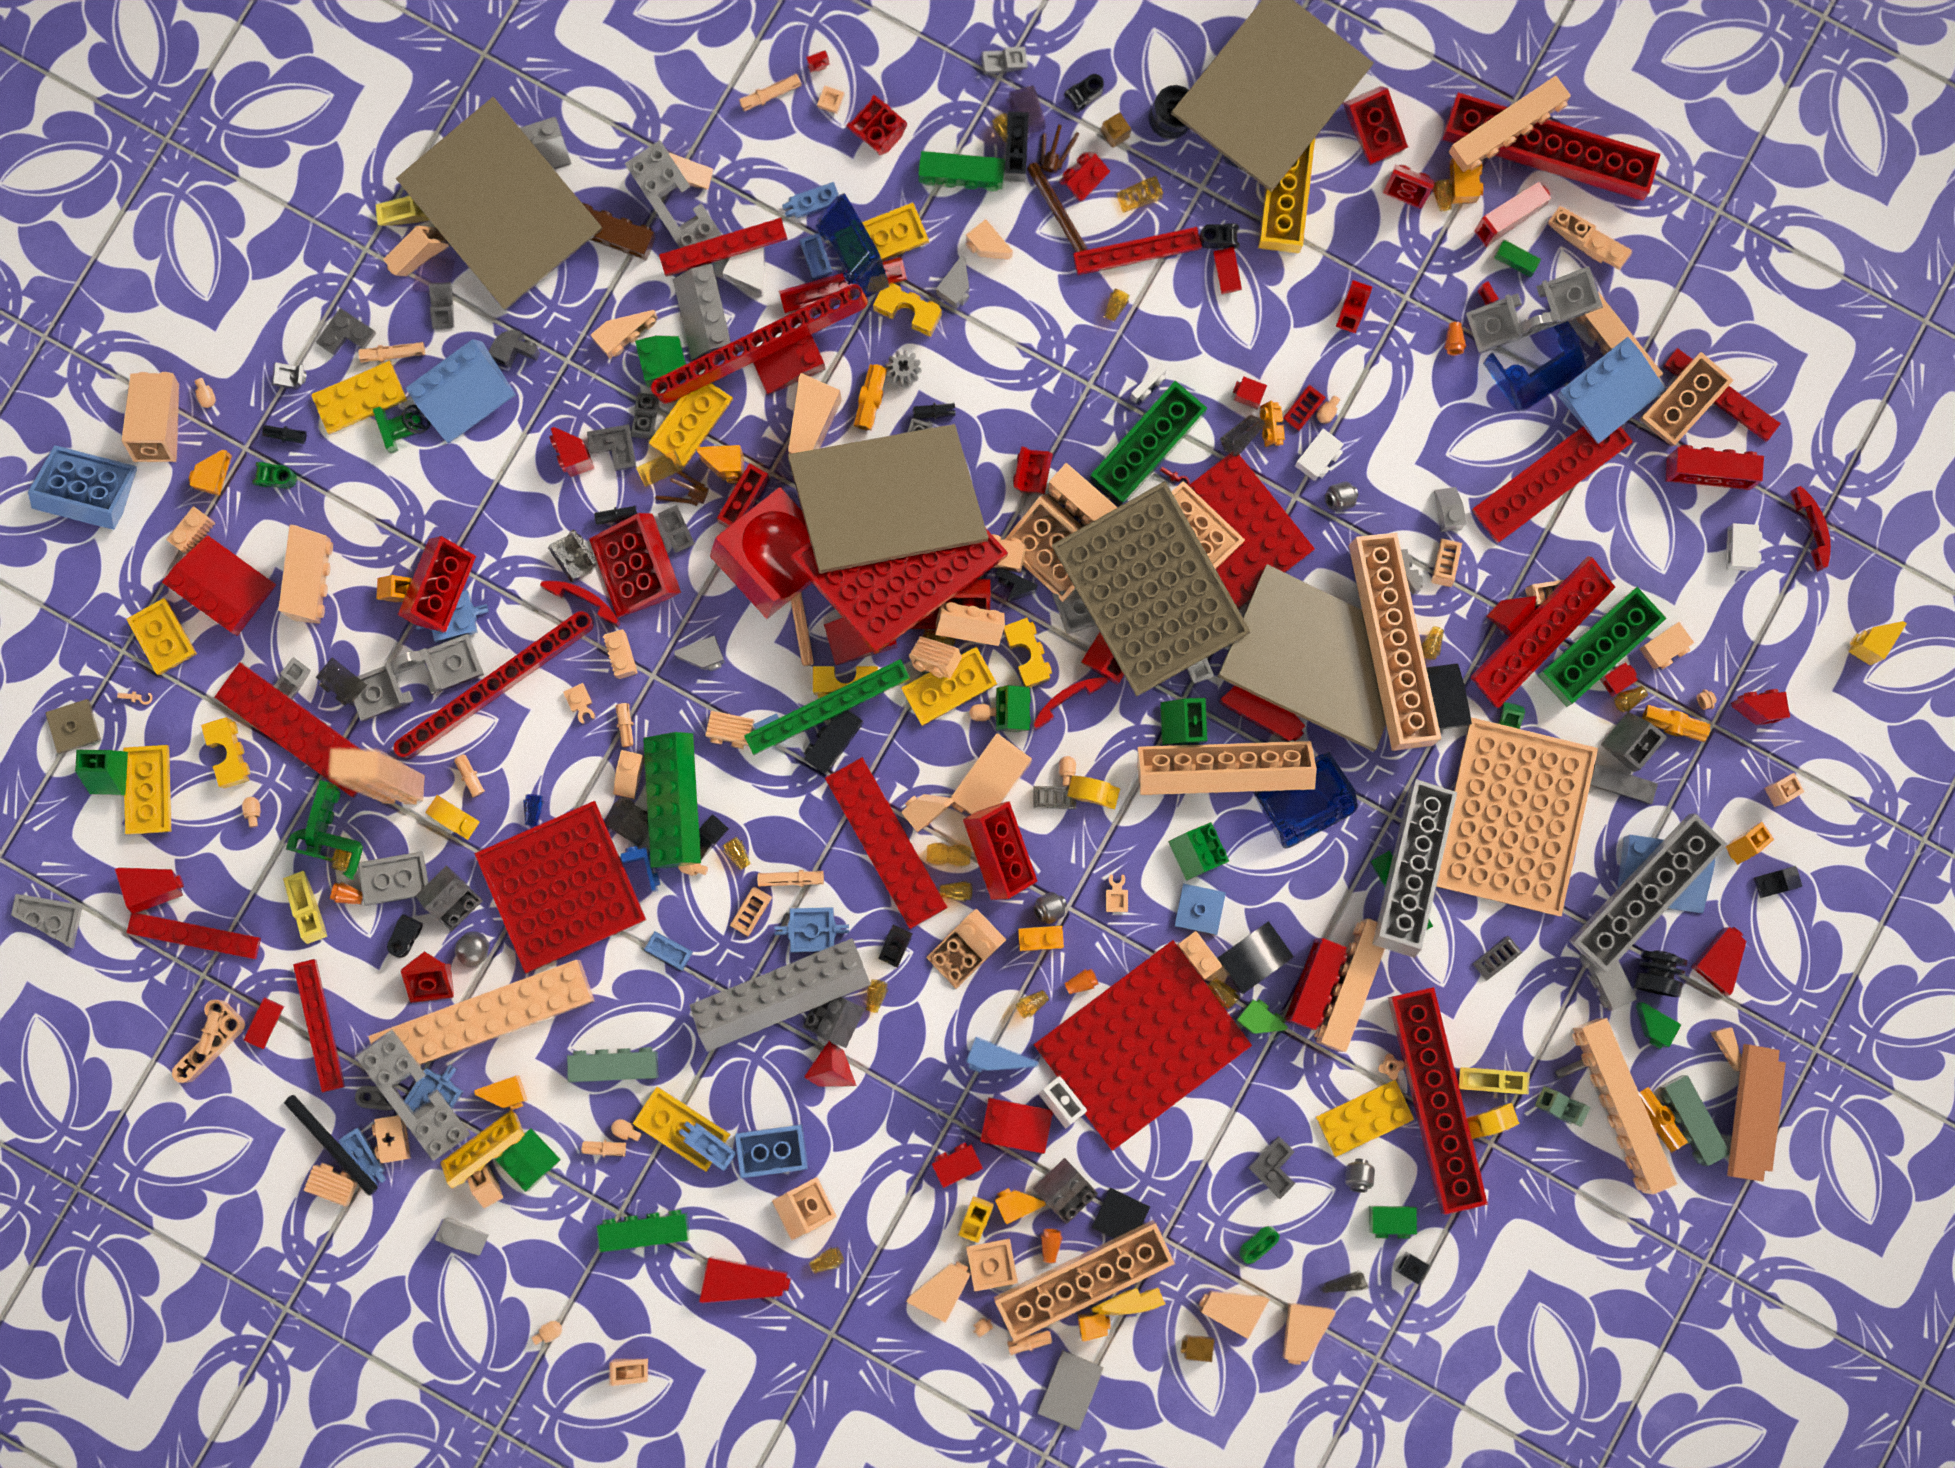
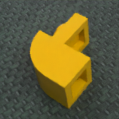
M1072 775L1067 796L1082 802L1095 803L1109 809H1115L1120 788L1101 780Z
M436 795L425 812L467 840L480 823V821L439 795Z
M1512 1103L1467 1117L1472 1139L1490 1136L1519 1124Z
M973 1196L958 1236L979 1243L994 1204Z

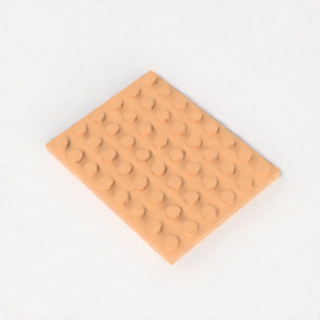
M1471 717L1472 724L1467 729L1454 787L1457 797L1436 887L1561 917L1598 748Z

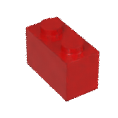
M966 1142L954 1147V1153L947 1156V1153L944 1152L934 1157L935 1162L932 1163V1166L943 1188L983 1169L972 1144L967 1146Z

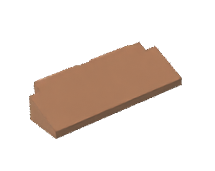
M1743 1044L1727 1176L1764 1182L1765 1171L1773 1172L1786 1062L1778 1061L1780 1050Z

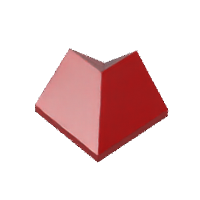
M424 951L401 969V975L410 1003L454 998L451 964H444Z

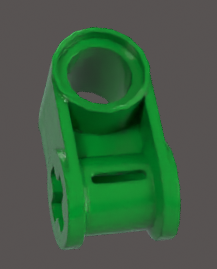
M265 462L255 463L257 471L252 484L261 487L290 489L296 485L297 476L288 467ZM288 473V478L281 482L282 475Z

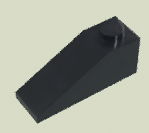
M1008 111L1004 181L1025 182L1029 112Z

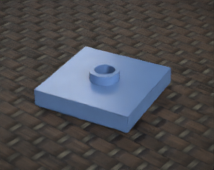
M1183 883L1174 926L1218 935L1226 892Z

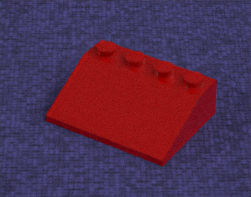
M637 513L589 538L617 618L661 603L681 593L653 513Z
M209 535L204 537L188 552L162 581L171 590L236 636L240 634L276 586L274 582Z

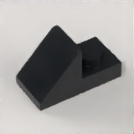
M1001 567L998 568L995 574V578L998 579L1000 585L1007 588L1013 586L1007 600L1008 603L1034 594L1038 589L1037 584Z
M713 814L699 829L701 860L729 830Z
M1797 866L1754 877L1760 898L1803 886Z
M893 924L878 959L898 968L913 933Z

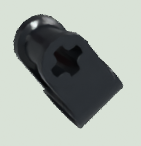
M1091 74L1066 90L1064 97L1070 100L1076 113L1080 112L1102 96L1104 80L1098 74ZM1092 83H1096L1100 87L1096 90H1093L1089 86Z
M1232 223L1205 225L1199 234L1201 246L1206 249L1239 248L1240 243L1237 242L1239 225ZM1210 233L1213 235L1214 239L1208 240L1205 238L1204 234Z
M402 914L388 941V952L398 958L407 956L422 930L423 923ZM401 943L402 951L394 948L395 944Z

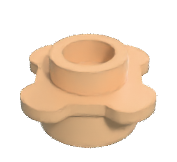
M1392 1054L1385 1055V1060L1379 1065L1378 1070L1380 1073L1388 1075L1391 1080H1395L1398 1078L1400 1069L1404 1068V1062L1402 1060L1398 1061Z

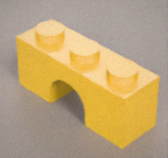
M884 283L873 304L874 311L891 319L902 308L912 310L915 314L912 321V329L929 337L932 336L942 316V309L939 308L940 306L932 301L927 303L921 300L919 295L913 292L908 294L894 283Z
M1024 618L1005 625L1003 632L1010 650L1016 647H1024L1031 655L1030 660L1026 664L1018 666L1024 687L1031 688L1049 681V675L1052 674L1049 662L1044 663L1042 654H1045L1041 642H1036L1034 635L1037 634L1034 623H1029L1028 618Z
M813 666V694L818 695V698L850 684L841 683L836 679L835 666ZM856 666V676L850 683L877 671L878 666Z
M224 717L202 724L201 728L206 745L212 748L223 745L227 751L226 759L222 763L213 766L218 786L226 789L248 782L250 769L247 762L244 763L242 757L244 748L242 743L237 740L238 727L235 721L232 722L231 719Z

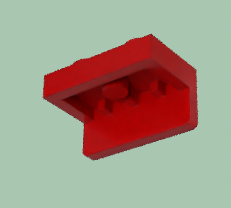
M1092 152L1082 153L1076 159L1077 162L1073 167L1066 169L1062 174L1063 177L1059 180L1060 184L1066 185L1079 201H1083L1111 172L1098 155Z
M1022 446L1017 456L1018 465L1013 476V487L1021 493L1045 495L1053 454L1050 451L1030 450Z

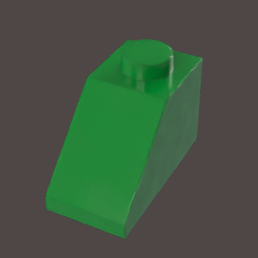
M1644 1002L1637 1003L1636 1009L1644 1036L1650 1039L1649 1043L1659 1049L1670 1047L1682 1024Z

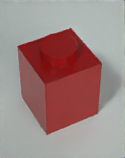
M1243 376L1241 382H1236L1232 392L1236 394L1234 401L1258 410L1267 385Z
M1625 662L1603 676L1600 681L1611 697H1613L1638 679L1636 678L1637 673L1634 668Z

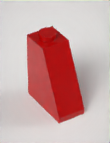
M120 867L115 869L126 907L132 914L184 896L181 889L184 887L183 880L172 869Z
M1735 927L1723 928L1691 966L1693 970L1724 996L1731 995L1734 991L1747 942L1742 938V932Z

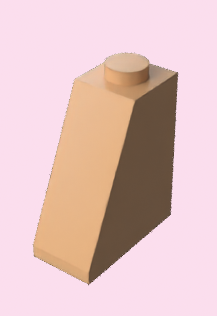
M416 226L383 260L393 275L407 276L446 249L450 244L436 227Z
M958 1261L956 1264L949 1263L909 1295L906 1302L946 1323L970 1276V1272L967 1271L968 1267Z
M1210 1291L1208 1295H1203L1199 1306H1201V1313L1249 1339L1270 1299L1264 1295Z
M1288 1303L1283 1357L1288 1359V1363L1301 1365V1361L1307 1362L1335 1316L1334 1309Z

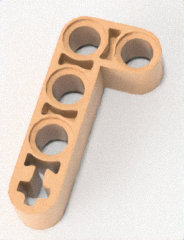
M210 1000L204 1008L205 1014L208 1017L209 1010L213 1011L216 1004L221 1006L220 1013L224 1015L217 1031L221 1039L220 1045L216 1047L212 1043L209 1054L205 1055L204 1061L200 1063L197 1060L198 1042L174 1066L172 1077L175 1081L180 1083L194 1081L245 1029V1021L227 1002L223 1000ZM234 1019L237 1023V1026L233 1031H231L228 1026L230 1020ZM183 1069H188L186 1071L187 1077L182 1076L184 1074Z

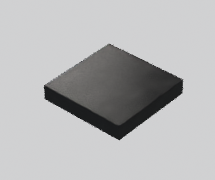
M1110 1187L1092 1228L1112 1238L1119 1237L1141 1226L1150 1206Z

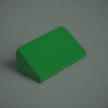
M1505 239L1494 256L1496 260L1530 278L1541 261L1540 258Z

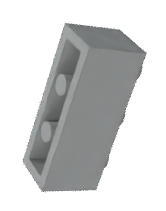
M1581 953L1580 961L1585 969L1588 968L1591 974L1589 977L1590 982L1594 988H1598L1601 994L1599 1000L1604 1008L1612 1011L1637 1000L1619 961L1608 972H1602Z

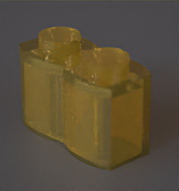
M942 843L927 845L926 861L930 865L945 866L949 864L956 868L970 866L971 848L966 845L957 844L950 847Z

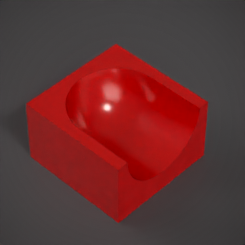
M781 487L715 537L710 558L766 619L771 617L812 583L791 559L793 553L810 542L802 510Z

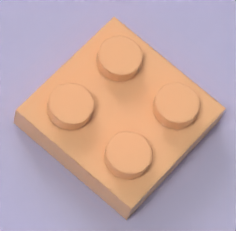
M1010 1238L966 1247L974 1292L1018 1283Z

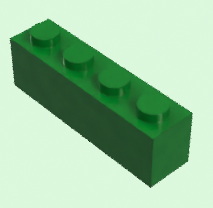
M921 151L919 182H923L927 186L944 184L948 188L965 186L966 189L975 190L977 187L986 188L987 191L992 192L998 191V189L1003 190L1005 158Z
M681 1209L668 1211L666 1216H660L659 1212L649 1213L643 1219H638L637 1215L626 1216L624 1221L616 1222L615 1218L604 1219L602 1224L597 1225L600 1252L690 1240L687 1213H682Z

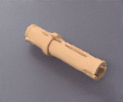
M794 74L761 90L760 88L756 89L754 93L740 98L739 102L745 112L760 104L765 105L770 99L802 85L798 75Z
M424 342L394 346L378 345L375 348L359 349L361 363L379 360L380 362H385V360L394 358L425 356Z
M799 870V872L758 873V887L824 885V872H804V870Z

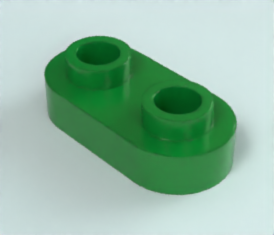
M1272 1226L1261 1228L1257 1234L1241 1246L1239 1256L1247 1264L1256 1262L1277 1244L1279 1233Z

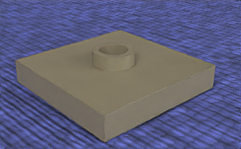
M88 699L45 712L58 754L101 741Z

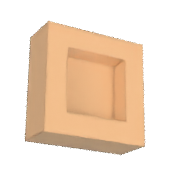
M824 85L817 104L818 108L838 114L844 98V92Z

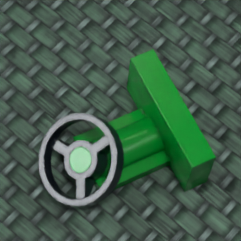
M409 405L403 410L401 416L389 420L381 406L372 409L385 448L390 453L399 451L396 440L413 434H422L431 425L428 419L427 427L422 424V417L419 415L421 410L417 405ZM416 408L414 413L409 412L405 414L408 409Z

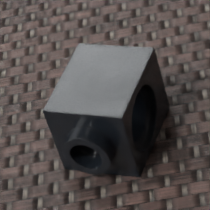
M1406 1252L1395 1271L1419 1285L1430 1265Z

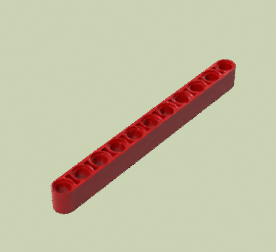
M849 285L657 378L651 385V391L660 402L665 404L671 403L863 310L867 306L868 299L859 285ZM859 295L857 299L852 300L855 296ZM821 314L818 318L814 319L816 315Z
M584 611L576 612L399 738L394 743L395 754L403 759H411L589 633L594 626L593 619ZM585 617L588 619L586 626L578 627V620ZM569 630V638L566 640L560 639L561 632ZM545 643H552V650L545 653L542 651ZM533 655L535 657L534 663L526 665L525 658ZM510 668L517 669V674L513 678L507 676ZM498 680L499 687L496 690H490V683ZM475 693H481V700L478 703L472 702V696ZM462 705L464 708L463 713L455 716V708ZM445 718V726L438 729L436 726L437 721ZM422 731H427L428 733L425 741H419V734ZM409 743V752L402 754L401 747L403 744Z

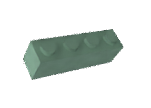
M652 1047L639 1048V1052L630 1053V1048L617 1049V1053L608 1054V1049L595 1050V1054L586 1055V1050L573 1051V1055L567 1056L568 1082L659 1078L658 1051L652 1052Z
M1681 1075L1659 1087L1662 1091L1660 1096L1666 1105L1669 1104L1675 1117V1123L1677 1125L1680 1124L1683 1130L1681 1133L1687 1140V1144H1690L1694 1152H1692V1155L1698 1164L1710 1166L1730 1155V1151L1688 1075Z

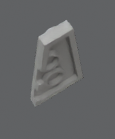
M16 894L11 915L64 943L66 946L74 948L83 905Z

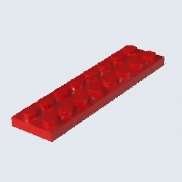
M1620 426L1597 444L1587 430L1581 427L1471 511L1498 544L1632 444L1633 441Z
M1587 556L1470 677L1494 707L1499 708L1616 588L1594 558Z
M239 662L214 698L349 796L355 798L358 794L357 791L347 788V786H342V784L337 783V780L330 778L331 749H362L296 701L289 698L285 693L275 688L249 667Z
M863 757L825 778L827 784L909 929L947 909V905Z

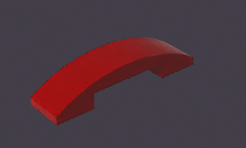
M1798 486L1791 490L1790 493L1796 511L1804 509L1806 511L1818 547L1811 551L1816 570L1819 572L1827 568L1830 561L1831 543L1829 530L1824 515L1816 501L1802 486Z
M541 581L540 586L542 589L560 598L567 591L600 608L597 613L599 618L617 627L620 626L621 623L605 602L590 591L571 583Z
M1107 678L1083 680L1059 692L1039 713L1033 725L1034 730H1038L1054 719L1051 713L1052 709L1083 689L1086 690L1088 695L1093 694L1108 683Z

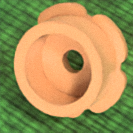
M1704 689L1701 693L1697 694V701L1703 710L1713 709L1716 697L1713 692H1708V690Z
M983 1318L974 1324L975 1330L973 1333H976L980 1338L993 1328L990 1323L991 1319L986 1321Z

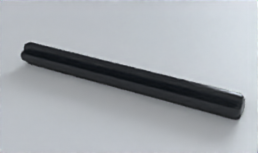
M295 1095L289 1096L284 1102L289 1110L368 1196L374 1194L378 1189L376 1183Z

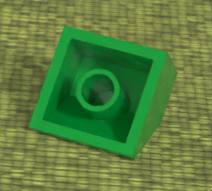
M655 335L635 340L647 387H651L653 381L686 365L679 336Z
M532 1128L524 1133L525 1135L518 1143L509 1146L495 1159L525 1192L530 1191L561 1161L558 1155Z

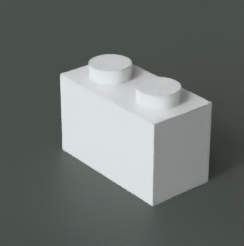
M1322 429L1299 458L1295 467L1314 481L1318 477L1323 478L1330 470L1328 464L1332 460L1336 462L1343 453L1340 450L1343 443L1325 429Z
M1733 523L1727 528L1726 570L1753 571L1758 568V565L1761 563V553L1758 552L1759 544L1762 541L1759 525Z
M1060 1076L1038 1094L1065 1129L1087 1112V1109Z

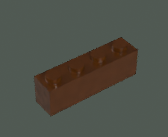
M582 203L603 228L590 239L591 241L647 261L656 239L652 228L643 224L640 226L634 225L627 218L621 217L618 219L613 217V214L608 211L601 210L599 212L593 210L592 206Z

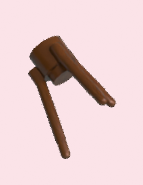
M1059 124L1057 126L1051 151L1047 152V154L1046 133H1043L1039 164H1041L1040 168L1050 173H1056L1057 169L1061 170L1063 162L1079 136V132L1075 133L1060 159L1055 151L1062 125Z
M672 467L674 472L692 483V485H688L670 478L671 482L688 489V496L691 499L655 496L657 500L688 503L697 506L698 503L704 504L709 488L676 467Z

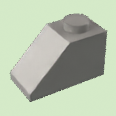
M963 256L958 259L936 288V295L955 309L960 304L964 306L970 297L966 262Z
M1457 488L1434 490L1441 532L1463 529L1466 525L1465 511Z
M715 636L674 651L678 659L703 670L709 669V671H714L721 668V664L725 663Z
M448 1217L443 1220L435 1240L455 1249L480 1256L489 1234Z

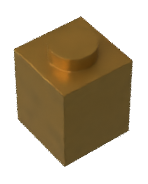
M1119 112L1102 123L1101 132L1110 146L1114 148L1130 138L1131 128Z
M1186 1335V1340L1181 1341V1353L1184 1354L1185 1359L1205 1362L1213 1361V1337Z

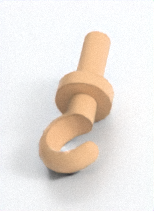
M135 691L132 694L118 693L117 698L131 699L132 702L139 700L144 705L151 703L153 699L151 693H148L150 699L148 702L142 701V695H138Z

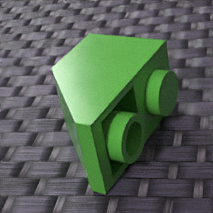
M1252 999L1236 1018V1021L1252 1034L1283 1031L1288 1028L1284 1024L1286 1020L1278 1013L1274 1015L1267 1010L1269 1006L1260 999L1257 1001Z

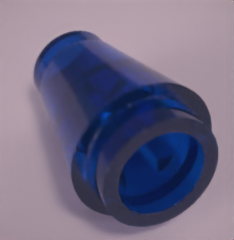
M525 795V799H523L525 825L538 826L545 802L542 795Z

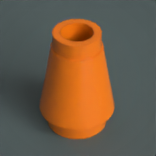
M1451 322L1449 323L1445 349L1449 355H1461L1466 348L1461 323Z
M334 882L330 899L335 900V903L361 905L363 895L362 891L343 882Z
M1092 968L1089 970L1084 969L1065 982L1066 989L1070 995L1095 989L1094 986L1099 984Z
M1044 1229L1043 1234H1041L1044 1262H1056L1063 1239L1060 1230Z

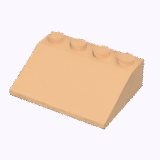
M1183 481L1172 491V494L1214 568L1217 569L1245 539Z
M1046 494L1037 499L1004 540L1009 541L1010 538H1015L1025 544L1026 551L1023 566L1053 594H1058V598L1062 602L1073 592L1075 586L1051 545L1083 528V526L1053 498ZM1063 590L1066 591L1063 595L1059 593Z
M296 525L289 526L278 611L293 621L320 624L321 618H324L325 606L323 605V598L327 596L328 586L325 583L326 576L330 574L328 559L329 555H332L333 542L326 535Z

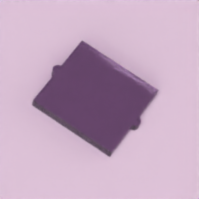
M439 255L432 256L418 266L413 290L430 295V283L451 282L455 260L440 258Z

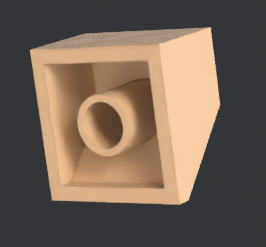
M817 1177L772 1200L791 1241L837 1217Z

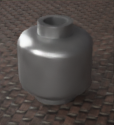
M1347 481L1330 486L1325 494L1327 506L1336 512L1353 508L1358 498V490Z
M1049 892L1036 899L1033 911L1040 922L1043 921L1046 924H1051L1064 917L1067 903L1062 895L1059 896L1055 892Z
M1357 1158L1355 1162L1347 1165L1345 1183L1350 1187L1351 1191L1366 1193L1368 1189L1374 1186V1166L1368 1164V1160Z

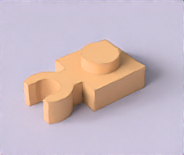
M583 683L563 692L571 711H579L578 720L582 724H585L583 716L586 713H589L591 718L595 719V713L587 707L592 704V701Z
M1110 875L1108 881L1112 886V890H1106V912H1128V890H1122V886L1125 883V875H1121L1120 883H1115L1113 875Z

